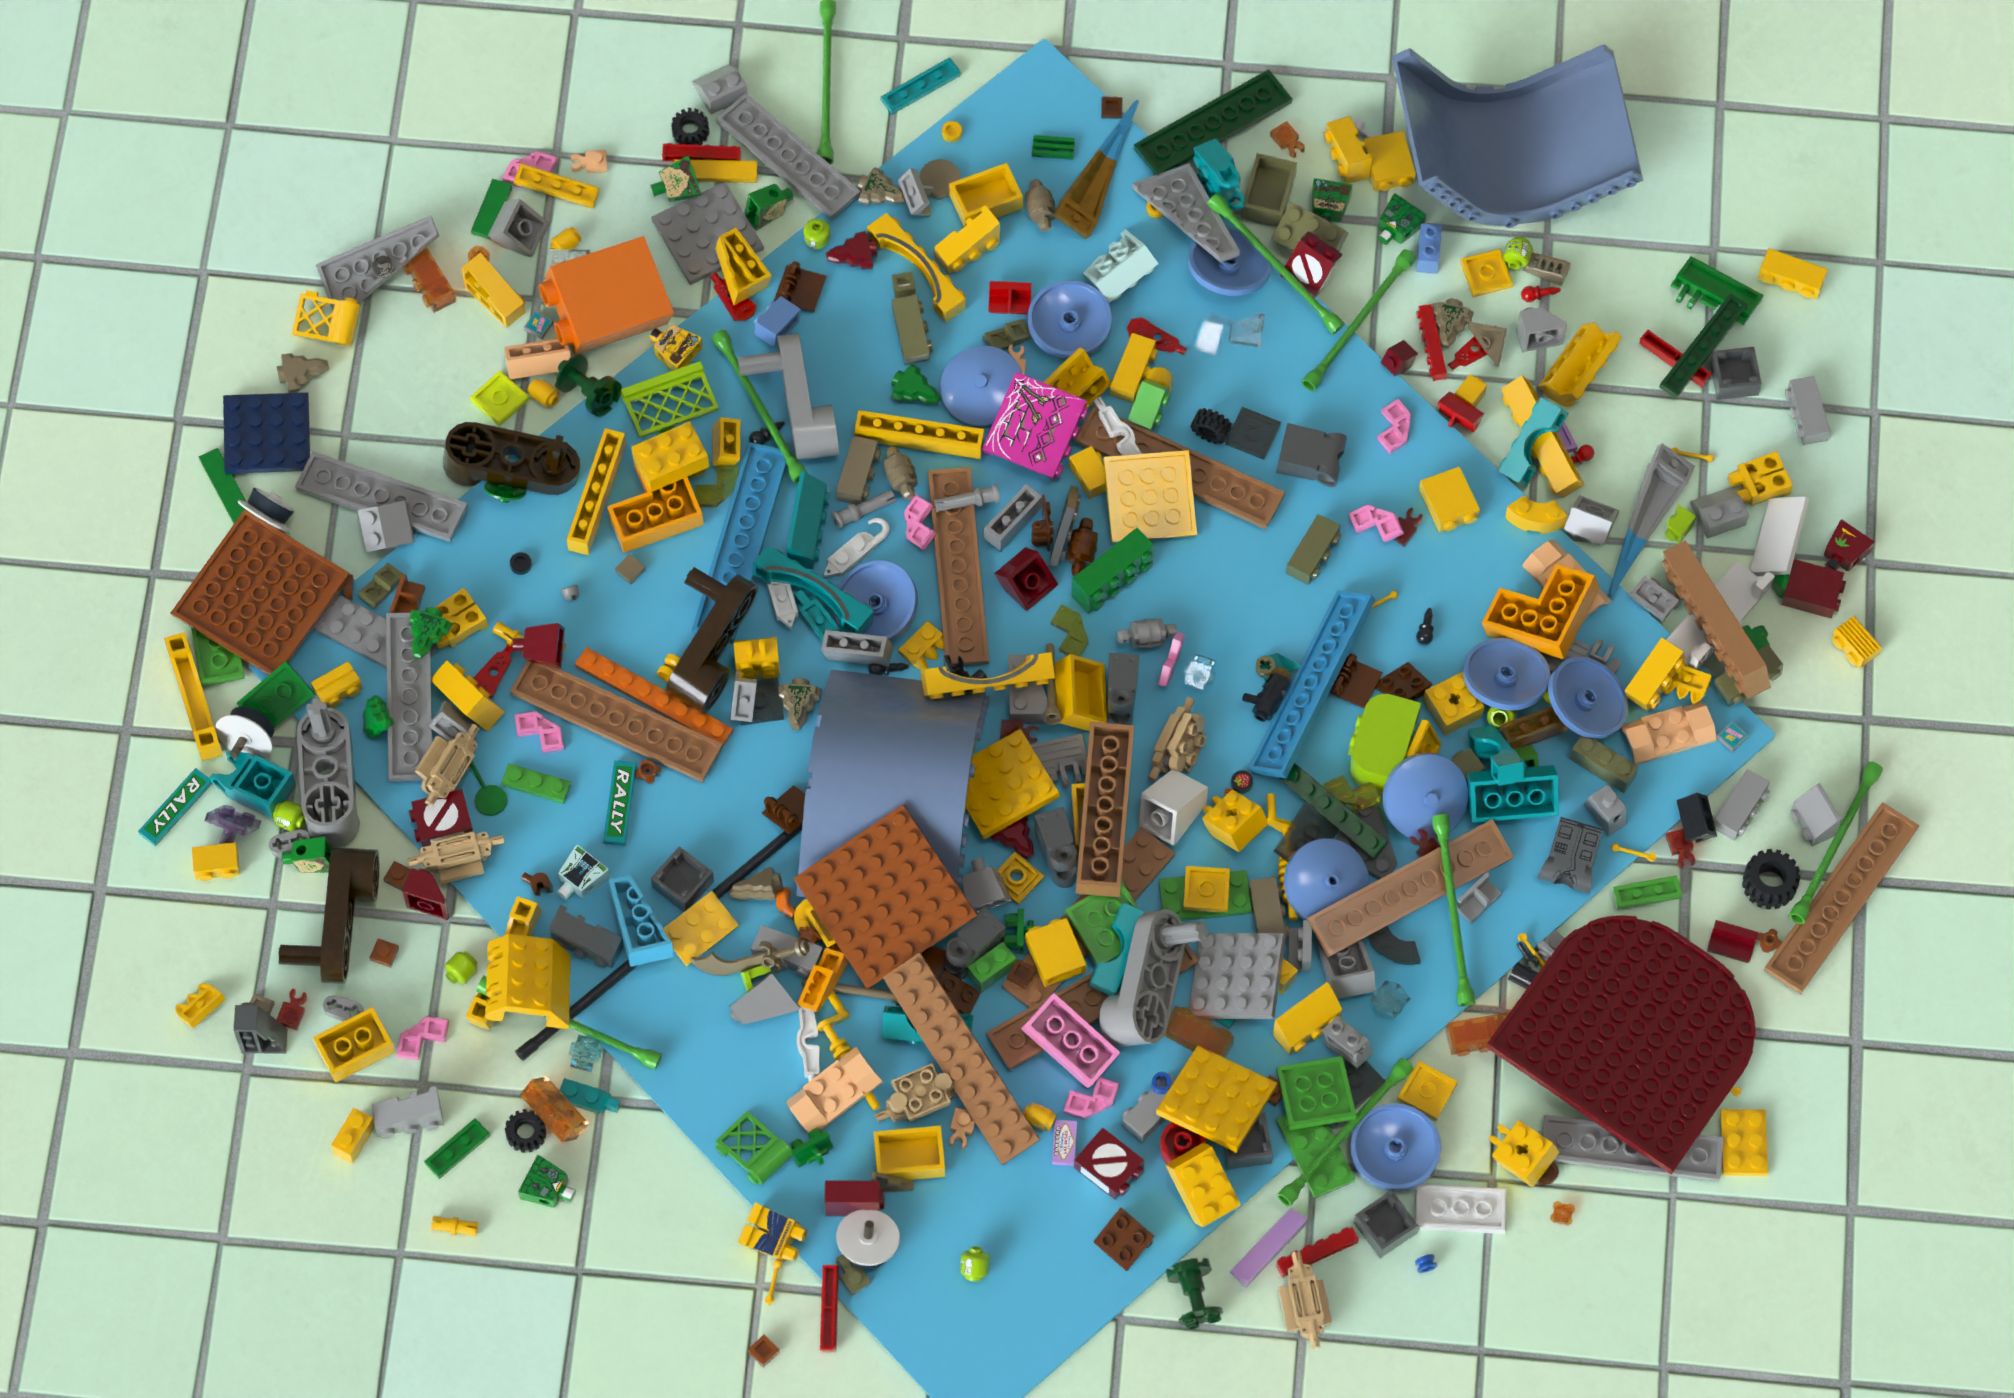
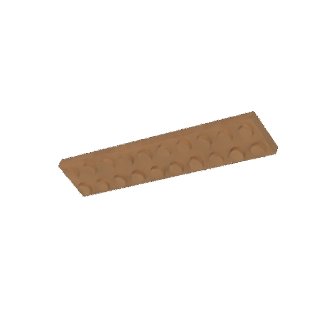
M1093 406L1075 439V443L1084 448L1092 446L1095 452L1098 451L1104 457L1122 456L1117 449V443L1124 439L1125 436L1109 437L1104 424L1098 417L1099 409ZM1119 417L1122 422L1132 429L1135 436V444L1142 454L1189 450L1193 497L1265 530L1268 528L1285 496L1284 491Z
M971 468L928 470L930 501L933 505L931 509L933 531L936 532L934 544L945 655L950 656L951 666L958 665V656L962 658L964 666L989 664L974 505L939 511L937 513L934 506V499L973 492Z
M527 661L510 690L511 695L702 783L723 748V744L559 668Z
M1882 802L1812 900L1810 913L1805 923H1796L1765 966L1764 971L1799 994H1802L1916 833L1919 825Z
M1493 819L1448 842L1455 889L1514 858ZM1440 847L1308 917L1307 920L1312 926V930L1327 957L1340 952L1446 895V881Z
M1142 827L1124 846L1121 880L1134 901L1139 898L1175 857V852ZM1081 894L1073 905L1090 895ZM1064 914L1060 919L1063 920L1067 917ZM1069 922L1072 932L1080 948V951L1083 955V958L1085 959L1088 956V952L1084 947L1083 943L1081 942L1080 938L1078 937L1077 933L1075 932L1074 928L1072 927L1071 923ZM1029 953L1023 961L1036 968ZM1037 971L1027 989L1007 979L1001 988L1024 1006L1030 1008L1055 993L1065 980L1044 987Z
M1185 943L1179 975L1194 967L1199 961L1187 943ZM1092 973L1055 993L1089 1025L1099 1021L1101 1006L1108 997V995L1087 987ZM1046 999L986 1032L987 1038L1008 1071L1045 1051L1021 1028Z
M921 953L916 954L885 975L883 979L943 1073L949 1074L954 1090L1001 1164H1006L1039 1142L1041 1139Z

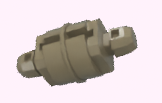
M1034 179L1030 182V190L1025 193L1026 210L1031 221L1036 223L1041 231L1047 232L1051 229V221L1055 219L1053 216L1055 201L1050 190L1045 188L1041 181Z
M891 446L886 450L887 459L883 463L886 478L893 490L901 493L905 499L911 500L915 497L914 487L918 484L915 468L908 456L901 454L896 447Z

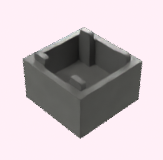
M1754 347L1712 352L1710 367L1717 400L1759 395L1762 382Z
M680 846L651 877L652 888L683 912L693 906L714 882L713 871Z
M1265 1113L1259 1115L1237 1152L1223 1147L1227 1170L1271 1164L1273 1154Z
M1392 1190L1355 1214L1354 1219L1355 1226L1380 1258L1416 1235L1419 1226Z

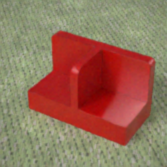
M990 281L988 312L1028 315L1031 304L1032 283Z
M1450 391L1437 403L1440 406L1438 411L1451 418L1448 424L1450 428L1459 423L1474 433L1484 416L1483 412Z

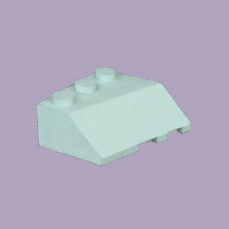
M1126 229L1121 233L1122 238L1117 243L1112 242L1108 246V253L1099 256L1083 272L1088 281L1104 295L1109 303L1120 298L1122 292L1135 286L1141 277L1150 274L1155 266L1158 265V262L1145 244Z

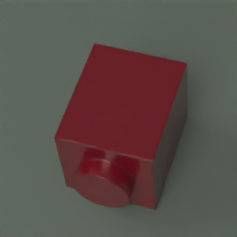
M1403 340L1388 348L1380 363L1394 376H1397L1411 368L1418 353Z

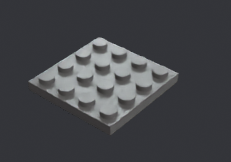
M726 182L702 192L700 196L687 199L651 217L653 224L690 285L722 270L715 247L719 236L734 228L739 230L756 254L764 250V245Z
M1208 933V937L1203 938V941L1198 943L1197 959L1199 961L1195 964L1188 1016L1191 1019H1274L1286 936L1283 933Z

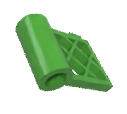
M748 1111L715 1141L717 1144L716 1150L724 1157L729 1155L748 1172L747 1178L754 1185L757 1183L763 1185L793 1156L790 1146L782 1139L777 1138ZM749 1120L754 1124V1131H741V1125ZM766 1135L771 1139L765 1145H757V1136ZM741 1136H753V1145L741 1146ZM729 1137H738L737 1146H727L724 1141ZM753 1150V1157L749 1161L745 1162L741 1159V1151Z

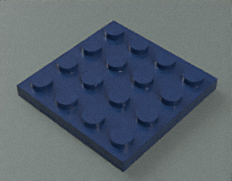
M308 392L223 395L225 474L304 470L310 458Z

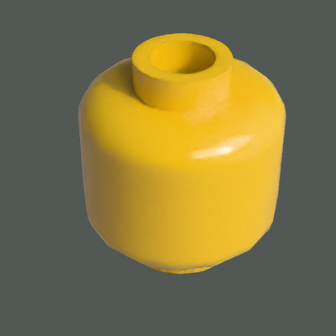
M1162 367L1150 369L1146 378L1170 387L1168 392L1170 394L1173 381L1171 372Z

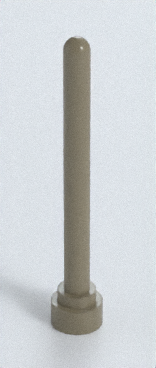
M1048 643L1046 645V653H1052L1055 675L1054 645L1052 643ZM1055 678L1048 679V707L1044 710V722L1048 725H1056L1061 722V711L1056 706Z
M808 979L802 980L801 985L805 987ZM838 983L833 989L834 992L892 1000V1003L901 1006L892 991L867 989L866 987Z

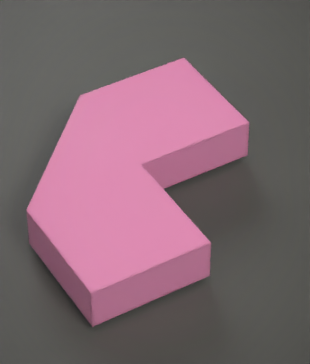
M536 151L531 153L530 156L512 160L503 176V181L515 185L514 180L520 163L552 173L558 162L557 157Z
M1399 398L1381 409V413L1392 427L1379 434L1377 440L1389 454L1407 444L1411 413Z
M915 494V497L904 511V518L907 524L906 539L925 551L936 535V532L922 524L933 508V505Z
M1367 504L1348 513L1358 534L1376 525L1385 543L1404 534L1399 520L1393 512L1384 511Z
M1177 632L1173 638L1169 656L1163 665L1158 685L1166 687L1170 682L1174 666L1181 653L1185 634Z
M537 711L515 714L518 737L540 734L543 753L564 750L560 726L550 722Z
M427 1016L420 1020L417 1025L400 1034L396 1056L419 1060L423 1040L445 1043L449 1020Z
M1099 1077L1092 1097L1070 1090L1063 1113L1087 1119L1112 1107L1120 1083Z

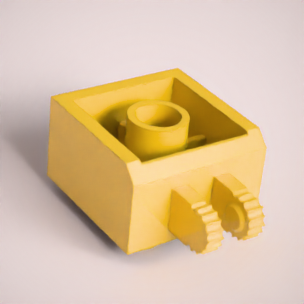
M777 637L733 641L736 670L740 671V678L773 679L780 676Z
M1463 672L1424 692L1423 702L1444 736L1472 723L1483 715L1484 705L1466 687Z
M1231 790L1223 798L1214 796L1211 799L1215 805L1213 808L1207 804L1203 808V812L1206 815L1202 819L1208 832L1212 837L1237 852H1240L1268 825L1262 807L1234 790Z
M1520 1120L1516 1122L1511 1130L1499 1124L1497 1129L1506 1137L1503 1141H1500V1139L1493 1135L1489 1137V1140L1497 1146V1149L1492 1154L1493 1158L1504 1169L1531 1187H1534L1560 1153L1553 1142Z

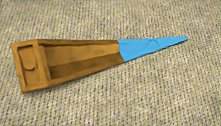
M1138 100L1131 105L1061 198L1053 214L1055 218L1085 239L1090 237L1099 220L1110 180L1138 106Z

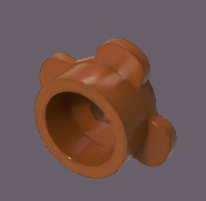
M645 759L642 760L639 769L635 771V776L651 784L655 781L654 778L656 774L660 773L661 768L652 761Z
M800 927L798 938L807 940V942L815 945L816 942H819L818 938H820V935L812 927Z
M1770 929L1766 933H1759L1757 936L1761 950L1765 953L1778 949L1782 944V941L1777 937L1775 929Z

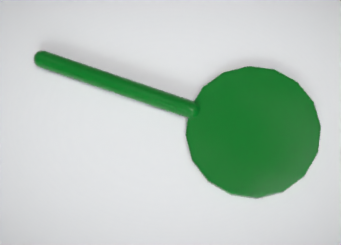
M471 761L470 766L482 787L475 795L474 802L476 808L484 815L493 816L499 814L507 805L506 793L496 785L486 786L474 762Z

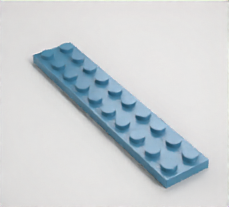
M751 442L747 444L708 574L726 586L737 574L751 582L753 580V562L761 553L787 465L780 449ZM703 594L692 628V633L694 634L697 633L716 603ZM738 628L729 642L735 641Z
M1337 590L1300 664L1301 666H1299L1248 768L1251 773L1287 779L1376 600L1371 594Z

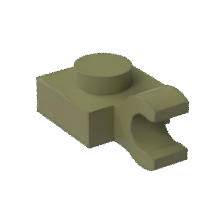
M843 1254L836 1258L837 1265L843 1271L839 1279L852 1296L871 1284L865 1272L861 1268L852 1267L849 1260Z

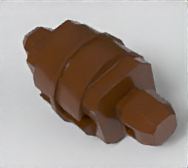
M1082 518L1079 528L1072 530L1068 543L1067 562L1072 563L1071 572L1073 576H1076L1086 566L1090 565L1094 561L1095 552H1097L1098 534L1092 531L1093 521L1090 518Z

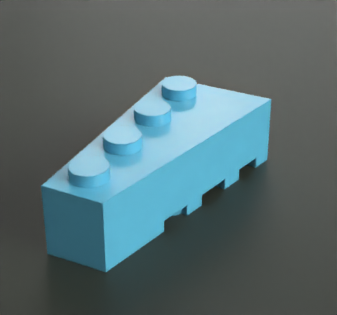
M631 875L610 879V894L630 967L673 957L671 940L666 936L660 922L658 923L651 907L647 905L644 896Z

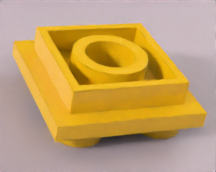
M1016 852L998 869L1011 899L1018 905L1045 877ZM1020 873L1023 878L1019 881H1014L1011 875Z

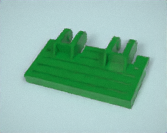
M1692 256L1689 257L1671 283V287L1679 290L1684 285L1676 298V302L1681 303L1687 294L1692 296L1687 305L1689 309H1692L1700 299L1699 302L1715 310L1718 305H1722L1731 293L1748 304L1747 309L1737 320L1742 325H1745L1764 296Z

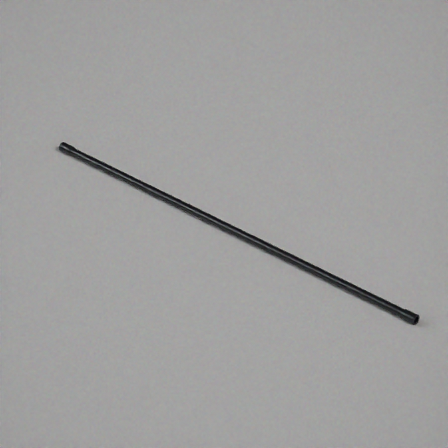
M979 669L970 678L984 679L988 677ZM803 823L790 835L785 831L782 832L712 891L718 899L721 898L734 884L743 880L800 833ZM629 960L625 961L569 1008V1019H574L638 965L630 967ZM545 1027L515 1050V1053L522 1061L526 1060L561 1028Z

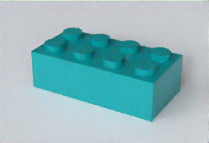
M1554 765L1526 767L1523 782L1499 786L1491 777V770L1467 772L1468 814L1472 823L1487 822L1491 819L1499 821L1559 815L1558 774Z

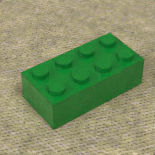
M1138 528L1134 529L1072 578L1073 599L1088 614L1093 610H1099L1108 598L1117 596L1122 587L1126 584H1132L1141 572L1145 573L1153 566L1154 544Z

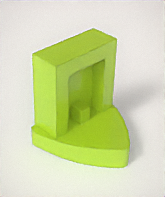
M761 965L741 971L740 974L746 992L753 987L751 978L769 973L771 969Z

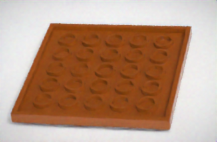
M244 509L173 608L171 615L270 675L286 660L288 663L291 661L351 575L346 570Z
M904 804L793 878L867 989L916 954L922 953L978 915Z

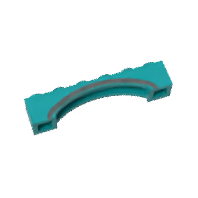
M768 545L753 562L752 574L769 585L772 582L794 585L824 601L841 622L840 629L844 632L863 634L872 624L874 611L867 604L860 603L851 594L844 593L836 588L832 582L823 580L817 573L807 570L798 561L786 557L780 550Z

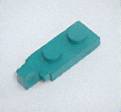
M802 589L794 594L799 604L797 609L800 615L822 643L825 630L841 632L840 627L817 598L813 596L808 598Z
M566 1078L563 1079L557 1095V1101L597 1114L600 1112L605 1113V1110L617 1113L620 1107V1101L611 1098L610 1093Z

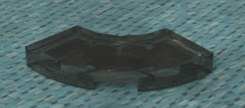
M1388 926L1367 936L1372 947L1380 955L1393 962L1403 965H1417L1421 963L1415 941L1398 939L1391 933Z

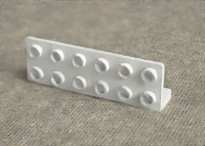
M1736 562L1715 587L1740 623L1771 588L1775 576L1768 571L1763 577H1757L1747 568ZM1692 614L1688 615L1666 640L1684 652L1685 666L1698 670L1716 649L1713 645H1708L1704 637L1705 632L1703 630L1699 631L1694 621L1696 618Z

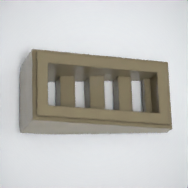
M1532 252L1530 262L1523 268V271L1562 286L1571 263ZM1534 260L1538 261L1536 267H1531ZM1542 263L1545 264L1543 269H1539ZM1549 266L1553 267L1551 271H1547Z

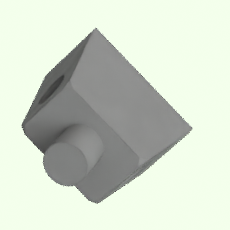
M1609 785L1592 794L1584 803V806L1608 837L1626 826L1627 809Z
M984 858L972 860L973 872L963 876L964 895L976 913L983 907L990 909L1011 902V897L998 869L993 867L986 868Z

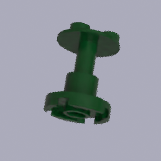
M577 354L568 361L563 360L558 366L559 373L555 388L562 392H569L578 385L582 388V394L587 397L585 407L588 412L597 417L604 416L612 409L610 405L613 401L617 403L621 396L622 385L617 379L611 376H605L600 380L596 377L588 378L585 375L588 369V361L582 354Z
M1197 1258L1187 1259L1172 1265L1173 1270H1166L1168 1282L1181 1284L1183 1295L1189 1296L1192 1307L1191 1312L1179 1318V1324L1186 1325L1187 1330L1198 1328L1199 1324L1208 1322L1212 1324L1221 1321L1220 1315L1223 1314V1309L1214 1306L1205 1307L1202 1292L1205 1290L1202 1277L1209 1274L1212 1270L1209 1259L1203 1258L1202 1262H1198Z

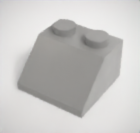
M729 64L692 81L693 86L711 115L731 106L742 95L747 93V85L740 73Z
M520 198L504 202L488 236L503 248L532 257L549 222Z
M1528 307L1520 311L1516 332L1522 353L1563 345L1567 328L1566 321L1541 307Z
M1731 488L1690 501L1707 539L1746 526L1748 510L1741 496Z
M1579 495L1571 508L1564 530L1574 537L1581 536L1587 538L1592 544L1604 545L1619 510Z
M406 500L358 510L366 552L415 542Z
M1820 783L1793 803L1791 809L1792 819L1795 823H1799L1804 839L1809 841L1812 847L1834 837L1837 833L1841 818Z

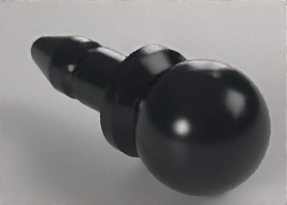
M784 421L775 423L778 431L785 425ZM762 427L760 431H754L750 434L749 442L764 445L765 441L770 440L771 433L768 428L765 430Z
M1428 608L1425 612L1423 624L1419 625V631L1416 634V639L1421 645H1428L1433 640L1432 632L1434 627L1431 625L1433 618L1431 608Z
M872 663L869 664L868 671L869 674H884L888 676L889 672L906 670L909 668V665L905 663H890L889 667Z

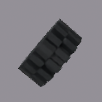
M688 108L687 112H685V109H682L681 114L679 112L675 114L676 118L673 117L671 127L676 143L679 141V144L693 145L698 143L702 145L703 141L706 142L707 136H709V122L707 116L704 117L702 111L699 113V110L695 108L693 112L692 108ZM688 123H694L698 126V130L693 133L684 132L682 128Z
M1206 408L1197 411L1190 428H1192L1193 432H1196L1195 435L1201 436V439H1207L1209 443L1213 441L1214 444H1222L1228 437L1232 423L1229 422L1228 418H1224L1223 414L1219 415L1217 411L1212 412V409L1207 411Z
M523 1109L522 1113L518 1110L515 1112V1116L511 1114L509 1116L510 1120L506 1121L505 1127L509 1145L513 1146L516 1151L520 1149L521 1153H525V1150H528L529 1153L533 1152V1148L539 1149V1144L543 1145L544 1138H546V1127L540 1114H535L534 1110L531 1109L530 1112H527V1109ZM522 1124L532 1125L534 1127L533 1135L529 1138H521L517 1134L519 1126Z

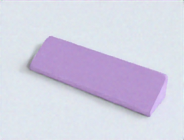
M1289 1209L1230 1273L1248 1287L1307 1225L1308 1219Z

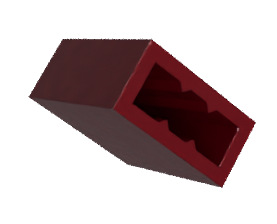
M1794 559L1781 605L1831 619L1834 611L1838 612L1841 600L1837 598L1839 593L1843 594L1846 581L1842 580L1844 572Z
M825 1180L826 1216L846 1217L857 1210L880 1211V1209H884V1189H880V1181Z

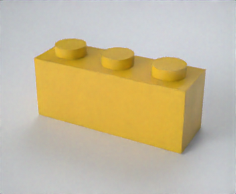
M1768 248L1759 271L1758 279L1767 284L1778 285L1784 290L1800 293L1806 298L1817 299L1828 269Z
M1134 333L1131 334L1111 383L1110 396L1134 403L1141 382L1146 378L1148 371L1151 369L1149 367L1150 362H1154L1157 357L1158 350L1155 349V340Z

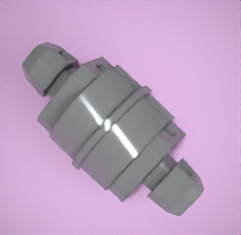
M1143 619L1129 622V630L1118 631L1116 637L1119 643H1129L1130 641L1133 649H1148L1164 645L1165 637H1175L1178 631L1177 626L1174 624H1165L1164 626L1162 619Z

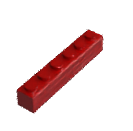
M667 143L663 144L662 160L674 162V159L681 160L689 156L690 160L740 161L741 147Z
M1432 304L1420 305L1418 311H1416V316L1420 320L1419 330H1422L1423 333L1421 334L1422 342H1425L1424 352L1428 355L1426 361L1427 365H1430L1429 375L1432 376L1433 381L1446 379L1447 371Z
M1649 329L1640 338L1639 344L1671 367L1683 355V353L1652 333ZM1701 367L1691 381L1703 388L1710 380L1712 373Z
M1346 1227L1340 1233H1333L1324 1240L1316 1241V1244H1309L1303 1247V1250H1300L1303 1264L1312 1265L1357 1244L1359 1238L1353 1227ZM1291 1254L1287 1257H1280L1276 1263L1282 1278L1288 1276V1269L1294 1266Z
M823 1265L820 1329V1350L822 1352L837 1351L839 1267L837 1265Z

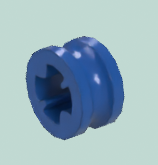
M1165 1072L1156 1073L1152 1078L1151 1086L1153 1091L1161 1095L1168 1093L1172 1086L1170 1075ZM1157 1080H1166V1087H1163L1162 1085L1161 1087H1158Z
M1433 1254L1425 1255L1415 1260V1264L1419 1266L1417 1269L1419 1273L1429 1272L1437 1267V1263L1433 1262L1435 1259Z

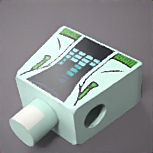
M576 845L558 873L559 880L563 885L557 893L564 900H567L573 893L581 898H585L610 878L609 869L580 846Z

